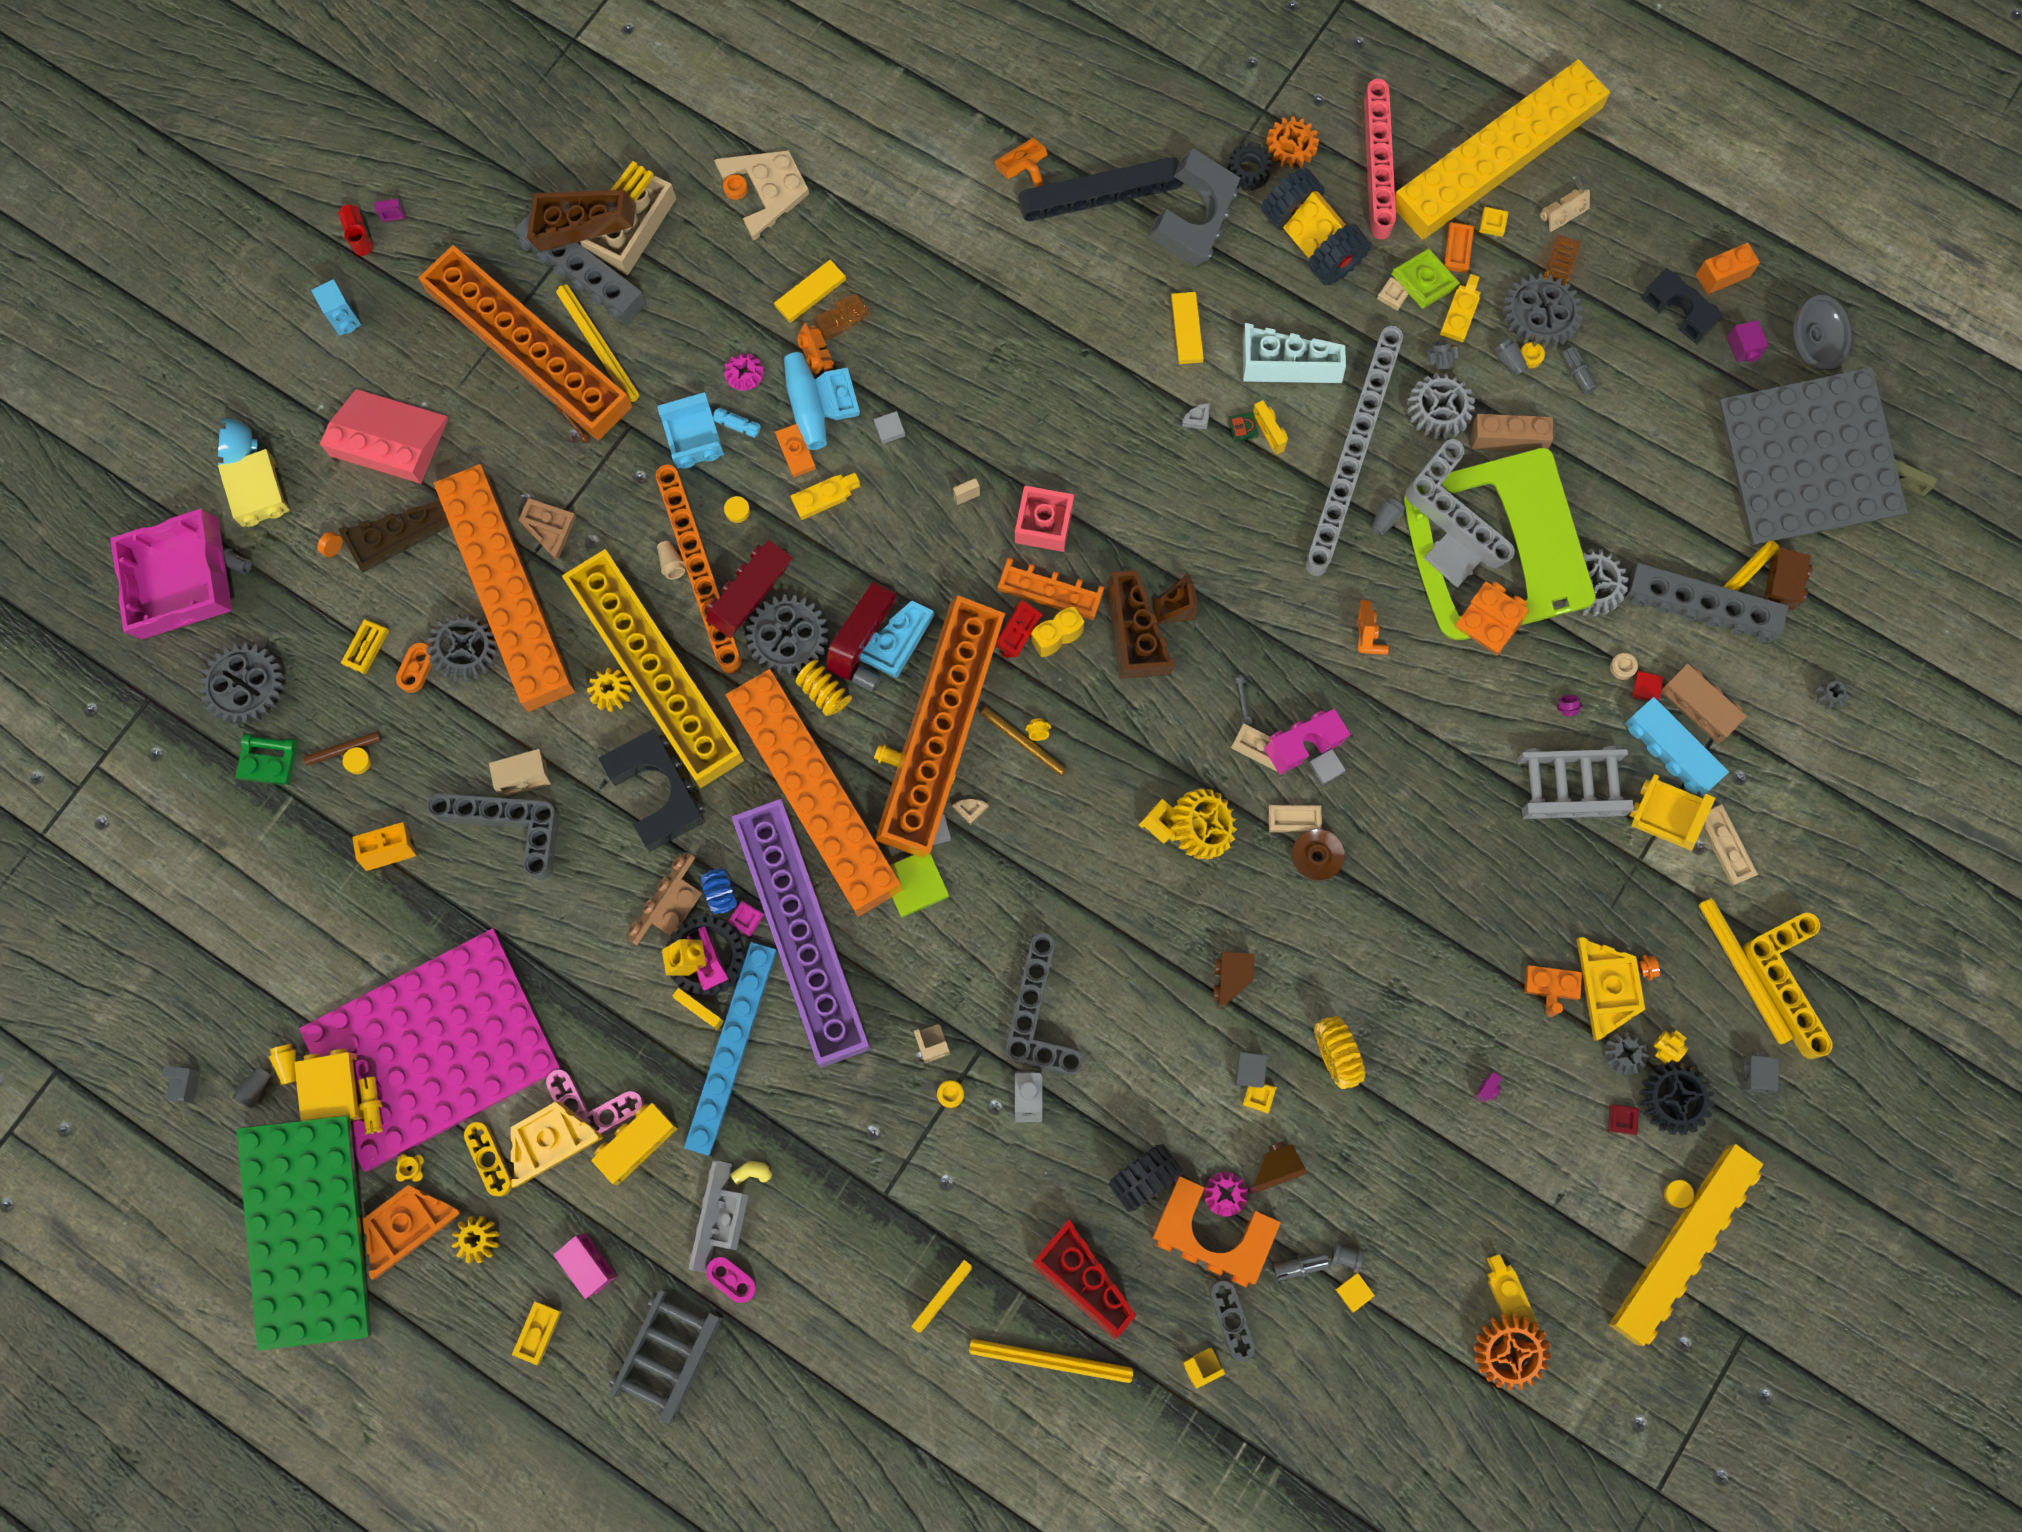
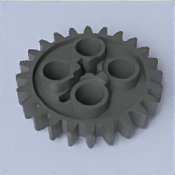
M1542 273L1539 274L1537 279L1532 274L1529 275L1528 280L1522 277L1519 283H1513L1502 304L1504 306L1502 314L1506 315L1504 323H1511L1508 331L1516 330L1515 338L1523 336L1525 337L1523 343L1526 344L1531 340L1533 341V347H1536L1538 342L1542 344L1543 349L1546 348L1549 342L1553 348L1556 347L1558 342L1565 344L1567 338L1572 339L1575 332L1578 331L1583 319L1581 313L1584 307L1579 306L1582 300L1574 298L1577 291L1569 292L1570 284L1562 286V279L1559 278L1554 282L1552 275H1549L1548 279H1544Z
M783 595L781 602L776 597H773L772 605L764 601V610L756 608L758 617L750 616V620L754 625L746 626L747 631L752 633L746 636L747 642L751 643L747 647L749 652H754L752 654L754 661L760 659L759 665L761 668L768 664V670L770 669L773 672L777 668L779 676L783 674L784 670H787L791 677L794 669H797L798 673H800L803 666L814 660L819 661L817 654L825 655V650L821 646L829 644L828 639L824 638L829 635L828 629L824 628L827 626L826 619H821L823 616L821 610L815 612L816 606L814 603L807 607L806 598H803L799 603L796 595L792 597L791 601H788L786 595ZM789 614L793 616L789 622L780 621L784 615ZM803 630L812 631L811 635L807 638L799 636ZM768 633L776 634L775 638L771 641L763 640L764 636ZM786 633L787 635H789V634L792 633V637H790V638H789L788 636L783 637V634ZM791 648L795 650L792 656L785 657L782 655L786 649Z
M244 643L242 649L239 645L234 644L233 651L224 647L223 656L215 653L217 660L215 662L207 661L211 666L210 670L202 669V672L207 677L199 679V682L205 685V687L199 689V692L205 695L201 701L208 705L206 709L214 713L216 718L219 720L223 718V721L228 724L233 720V723L240 726L243 719L245 723L250 725L251 717L261 721L260 714L262 712L268 716L270 715L267 709L269 706L278 707L274 699L283 698L277 693L278 690L285 689V686L279 682L284 680L285 676L282 673H278L283 667L276 663L278 659L273 655L270 656L271 653L268 650H262L256 644L252 648L248 643ZM244 663L243 668L240 671H236L237 667ZM225 672L231 673L242 682L248 684L251 688L260 692V695L255 696L244 687L225 676ZM264 676L263 682L256 685L257 680ZM228 683L227 689L220 692L222 686ZM248 697V701L241 705L242 699Z

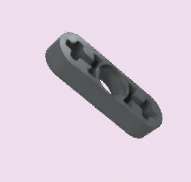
M1216 1282L1211 1288L1210 1296L1228 1350L1234 1359L1247 1361L1254 1355L1255 1345L1237 1292L1230 1282ZM1223 1285L1224 1289H1229L1231 1292L1227 1296L1228 1303L1232 1304L1235 1302L1236 1308H1228L1222 1313L1219 1307L1225 1306L1222 1298L1216 1297V1293L1219 1292V1286ZM1234 1312L1240 1317V1325L1236 1329H1229L1225 1325V1317L1228 1313ZM1244 1329L1245 1335H1240L1243 1344L1248 1343L1249 1345L1245 1356H1242L1239 1352L1235 1353L1234 1348L1238 1346L1236 1337L1230 1340L1229 1334H1236Z

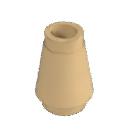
M670 541L659 543L657 549L661 573L670 580L680 578L685 573L684 561Z

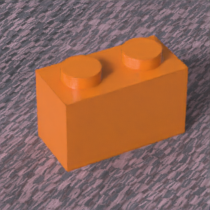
M1746 243L1705 260L1696 276L1708 295L1749 278L1760 262L1749 243Z

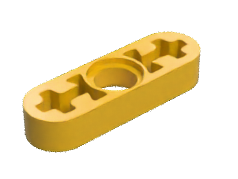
M480 1122L471 1123L465 1129L464 1139L486 1190L493 1196H505L512 1190V1177L494 1136L486 1124ZM476 1128L484 1131V1134L481 1135L483 1144L487 1145L490 1143V1146L483 1147L478 1151L476 1148H480L481 1144L478 1140L472 1139ZM491 1151L495 1154V1163L491 1167H485L481 1161L482 1156L486 1152ZM496 1171L499 1179H505L506 1183L502 1185L503 1190L493 1188V1185L496 1184V1179L492 1174L487 1176V1172Z

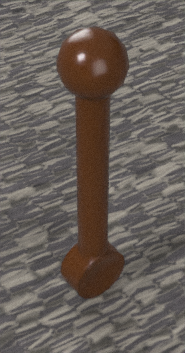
M556 406L557 412L562 413L580 435L581 442H589V435L583 433L576 422Z

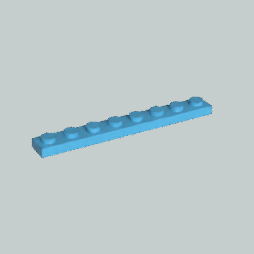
M750 943L684 1146L687 1150L708 1156L712 1155L777 953L776 949Z

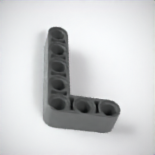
M435 794L428 800L427 809L429 813L441 822L528 828L524 856L525 871L539 881L549 878L552 874L560 816L550 803L545 801L453 794ZM443 803H447L446 810L438 813V807ZM468 805H473L472 812L468 815H463L464 808ZM494 807H499L498 813L493 817H489V811ZM525 809V813L521 818L514 819L517 810ZM544 811H551L550 817L547 820L540 821V816ZM547 836L546 843L542 846H537L536 843L539 837ZM543 861V868L538 872H533L535 863Z
M1039 933L1033 937L1030 944L1006 1046V1053L1008 1059L1015 1064L1061 1075L1074 1076L1081 1071L1083 1066V1058L1078 1051L1034 1040L1055 944L1050 935ZM1040 941H1045L1050 945V949L1045 953H1040L1036 950L1035 945ZM1032 967H1041L1044 975L1039 979L1032 978L1029 974ZM1028 992H1033L1038 996V1001L1035 1004L1028 1005L1023 1000L1024 995ZM1021 1018H1028L1032 1022V1027L1027 1031H1022L1017 1027V1022ZM1022 1044L1026 1048L1025 1054L1021 1057L1013 1056L1011 1053L1012 1046ZM1041 1050H1047L1052 1054V1059L1048 1063H1041L1037 1059V1054ZM1068 1056H1073L1078 1060V1066L1072 1070L1067 1069L1063 1064V1060Z

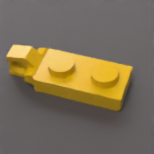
M1470 274L1466 287L1460 285L1456 290L1440 335L1462 343L1464 342L1480 299L1481 292L1475 290L1480 277Z
M856 473L845 477L841 474L797 492L790 497L800 519L804 520L847 501L846 498L851 496L850 491L861 487Z
M1500 1254L1486 1258L1492 1270L1491 1273L1487 1274L1489 1278L1488 1284L1501 1313H1505L1508 1320L1511 1319V1315L1514 1312L1517 1313L1519 1321L1525 1315L1529 1318V1324L1533 1321L1538 1323L1512 1266H1505Z

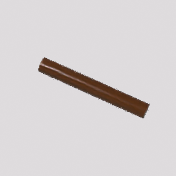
M376 731L303 756L306 766L344 754L351 748H361L382 741L381 735Z

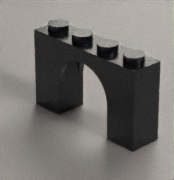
M655 729L598 758L614 786L645 771L660 772L669 778L671 793L667 803L659 811L633 824L649 852L705 823L702 814L706 813L698 799L693 801L690 792L694 790L687 777L682 779L678 771L682 768L675 755L669 756L666 749L670 748V745L663 734L658 736Z

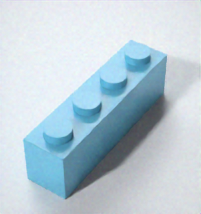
M1655 697L1648 701L1625 723L1631 735L1637 739L1640 738L1647 745L1649 753L1654 757H1658L1665 764L1668 772L1673 776H1677L1684 783L1686 790L1693 795L1702 797L1729 773Z

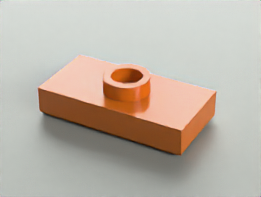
M797 424L775 432L793 478L816 470L810 451Z

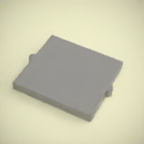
M1448 533L1440 541H1436L1433 544L1434 548L1424 558L1457 588L1467 576L1471 577L1473 575V570L1482 561Z

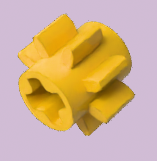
M1665 1030L1653 1045L1658 1051L1655 1056L1665 1064L1671 1060L1677 1063L1688 1050L1684 1043L1687 1038L1677 1030L1672 1031L1671 1034Z

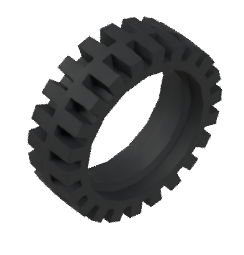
M700 916L697 919L691 918L687 920L685 924H680L676 932L673 931L670 935L671 939L667 941L666 947L679 939H686L688 936L691 937L699 933L698 929L704 926L707 931L715 932L725 938L731 952L730 963L725 970L728 980L704 991L700 981H694L688 976L670 975L672 980L684 991L696 996L708 997L709 995L715 996L719 995L718 993L727 991L728 987L733 986L737 982L736 979L740 977L744 965L745 950L740 936L729 924L714 917Z

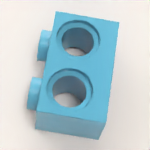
M334 279L311 290L322 312L339 336L351 333L361 326L350 302Z

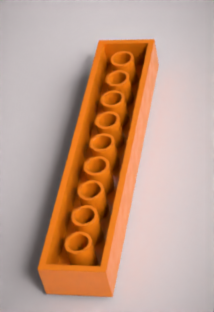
M454 245L418 277L425 291L597 441L633 407L628 395Z
M478 464L434 482L433 484L521 705L527 712H530L575 693L491 481L482 465Z
M959 595L950 603L874 841L922 858L931 853L1005 613Z
M769 669L725 694L729 704L856 916L859 917L902 891L901 883L772 671Z

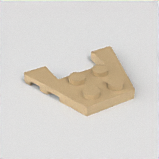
M789 151L714 160L723 181L729 175H743L747 173L765 208L743 218L753 241L760 237V233L764 229L776 223L775 220L784 212L788 213L809 195L808 187Z

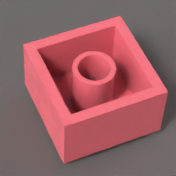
M1024 486L1015 528V543L1064 552L1074 506V494Z

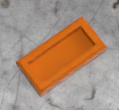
M1450 222L1444 258V266L1449 271L1468 272L1474 226Z

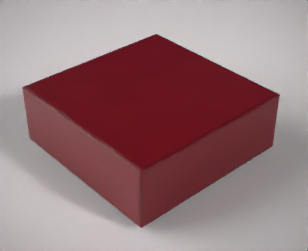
M1615 1104L1609 1105L1608 1132L1637 1135L1639 1108Z

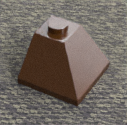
M1283 1141L1268 1147L1270 1152L1263 1155L1248 1188L1250 1195L1307 1174L1306 1168L1293 1144L1285 1146Z

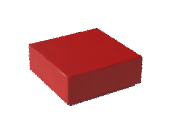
M1638 671L1635 674L1632 698L1650 701L1655 697L1660 701L1663 676Z

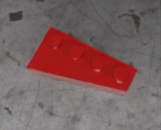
M1069 1219L1037 1256L1031 1266L1110 1337L1116 1340L1136 1317V1314L1116 1285L1112 1283L1105 1269L1096 1260L1089 1246L1080 1237Z

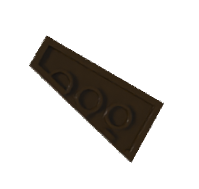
M436 501L407 509L405 513L389 514L384 516L383 519L372 522L368 520L359 523L358 526L351 528L346 526L338 530L359 569L364 573L444 530L450 524L442 504Z

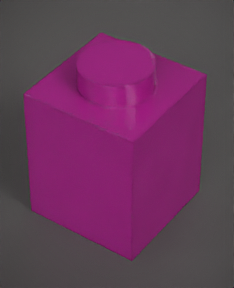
M1758 320L1734 326L1727 336L1737 363L1757 361L1769 346Z

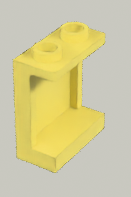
M266 449L247 455L238 462L218 465L232 516L242 527L255 526L259 521L268 518H278L283 513L290 511L289 506L283 499L275 473V468H277L275 458Z

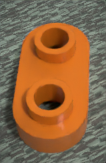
M416 643L408 649L396 675L397 685L404 692L415 693L423 687L433 665L429 662V658L432 655L426 653V648L429 646L424 643ZM421 655H426L423 661H418ZM415 678L413 684H408L409 679Z

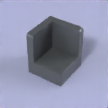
M1240 1052L1237 1058L1234 1087L1263 1088L1267 1056Z
M163 1066L161 1077L170 1079L166 1100L194 1104L200 1071Z

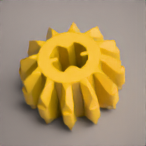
M607 667L604 675L597 671L598 679L590 678L589 682L593 686L587 688V692L592 695L590 701L592 704H597L599 710L607 707L609 712H613L615 705L619 709L623 708L622 700L630 702V698L627 695L632 692V687L627 685L630 680L627 676L622 677L620 670H616L613 673L611 668ZM612 688H614L613 691H609V690H608L607 693L605 692L606 689H610V690H611Z
M470 1216L467 1220L468 1225L464 1222L458 1223L462 1231L452 1233V1236L459 1239L457 1242L452 1243L451 1246L452 1248H460L456 1256L462 1258L466 1255L465 1260L467 1263H472L474 1259L477 1263H483L484 1255L489 1258L493 1256L490 1247H499V1243L493 1242V1238L498 1237L500 1233L498 1231L491 1232L495 1223L491 1221L486 1223V1217L480 1216L476 1221L475 1217ZM474 1234L480 1235V1242L477 1241V1244L471 1243V1238H475Z

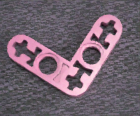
M555 1070L548 1075L546 1085L553 1101H560L565 1104L569 1099H576L578 1109L574 1113L589 1125L593 1123L590 1118L594 1116V1121L600 1128L598 1130L600 1134H604L636 1117L635 1113L645 1104L641 1095L628 1091L589 1112L569 1073L563 1070ZM556 1077L566 1078V1081L563 1082L565 1091L569 1092L572 1089L573 1093L564 1095L559 1087H554L553 1084L557 1082ZM629 1097L633 1100L637 1099L636 1109L634 1111L629 1108L622 1110L621 1112L624 1114V1117L621 1118L618 1109L614 1105L618 1103V1107L622 1108L628 1104L627 1099ZM610 1109L614 1113V1120L610 1124L604 1125L600 1121V1115L604 1110Z

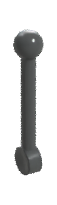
M1237 675L1235 682L1238 684L1243 713L1241 724L1243 725L1244 723L1250 726L1252 719L1248 716L1243 687L1245 678L1243 675Z

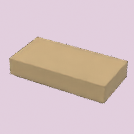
M1269 805V832L1305 833L1313 829H1322L1321 805Z

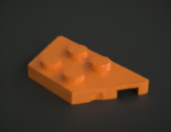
M407 1185L363 1218L364 1233L367 1235L366 1252L369 1254L371 1271H369L370 1278L372 1280L377 1279L459 1217L462 1212L411 1185Z

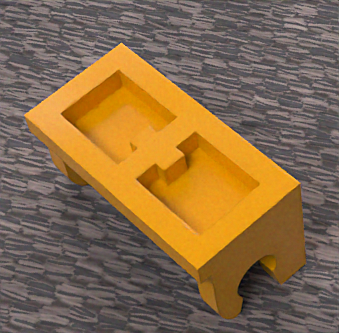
M404 822L352 837L356 860L366 871L417 856L416 849L410 841L413 839L412 834Z

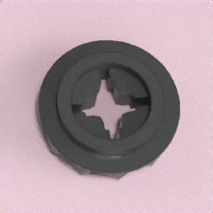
M1629 1032L1617 1033L1605 1045L1604 1055L1606 1062L1612 1070L1619 1074H1636L1646 1066L1647 1058L1649 1057L1646 1049L1647 1044L1639 1038V1035ZM1623 1046L1626 1049L1635 1048L1636 1051L1630 1055L1631 1061L1627 1057L1618 1059L1617 1056L1621 1055L1624 1051Z

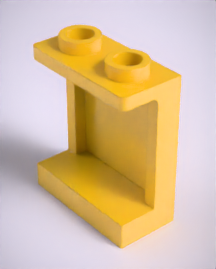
M1654 774L1651 781L1646 779L1640 794L1644 795L1641 804L1635 803L1634 810L1630 814V817L1634 818L1632 827L1692 851L1716 798L1705 794L1704 798L1698 797L1659 781V775Z
M337 1049L330 1051L331 1055L321 1057V1054L305 1055L303 1061L294 1062L300 1120L350 1115L351 1121L364 1119L363 1111L360 1110L357 1104L353 1060H357L356 1054L347 1052V1049Z

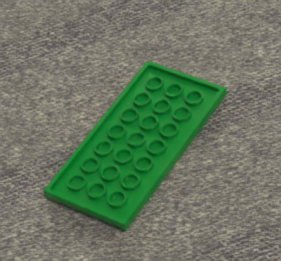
M350 1115L237 1128L257 1351L368 1338L371 1336Z

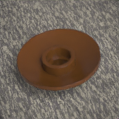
M1323 829L1306 831L1298 837L1292 849V860L1297 871L1304 877L1314 881H1324L1334 877L1342 868L1345 859V852L1341 841L1333 833ZM1319 853L1322 859L1315 861L1312 855Z

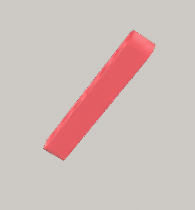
M1374 79L1368 84L1364 98L1370 231L1373 237L1386 239L1390 236L1396 220L1390 94L1386 81ZM1379 222H1384L1387 225H1381Z

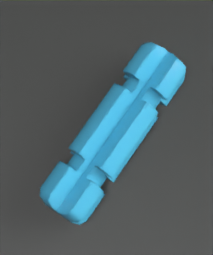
M718 408L713 415L714 422L721 425L725 423L726 427L741 433L745 431L746 435L753 438L758 436L761 426L753 421L749 423L748 419L731 412L728 414V411Z

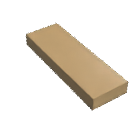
M1723 804L1712 807L1703 825V830L1731 886L1757 876L1758 873Z

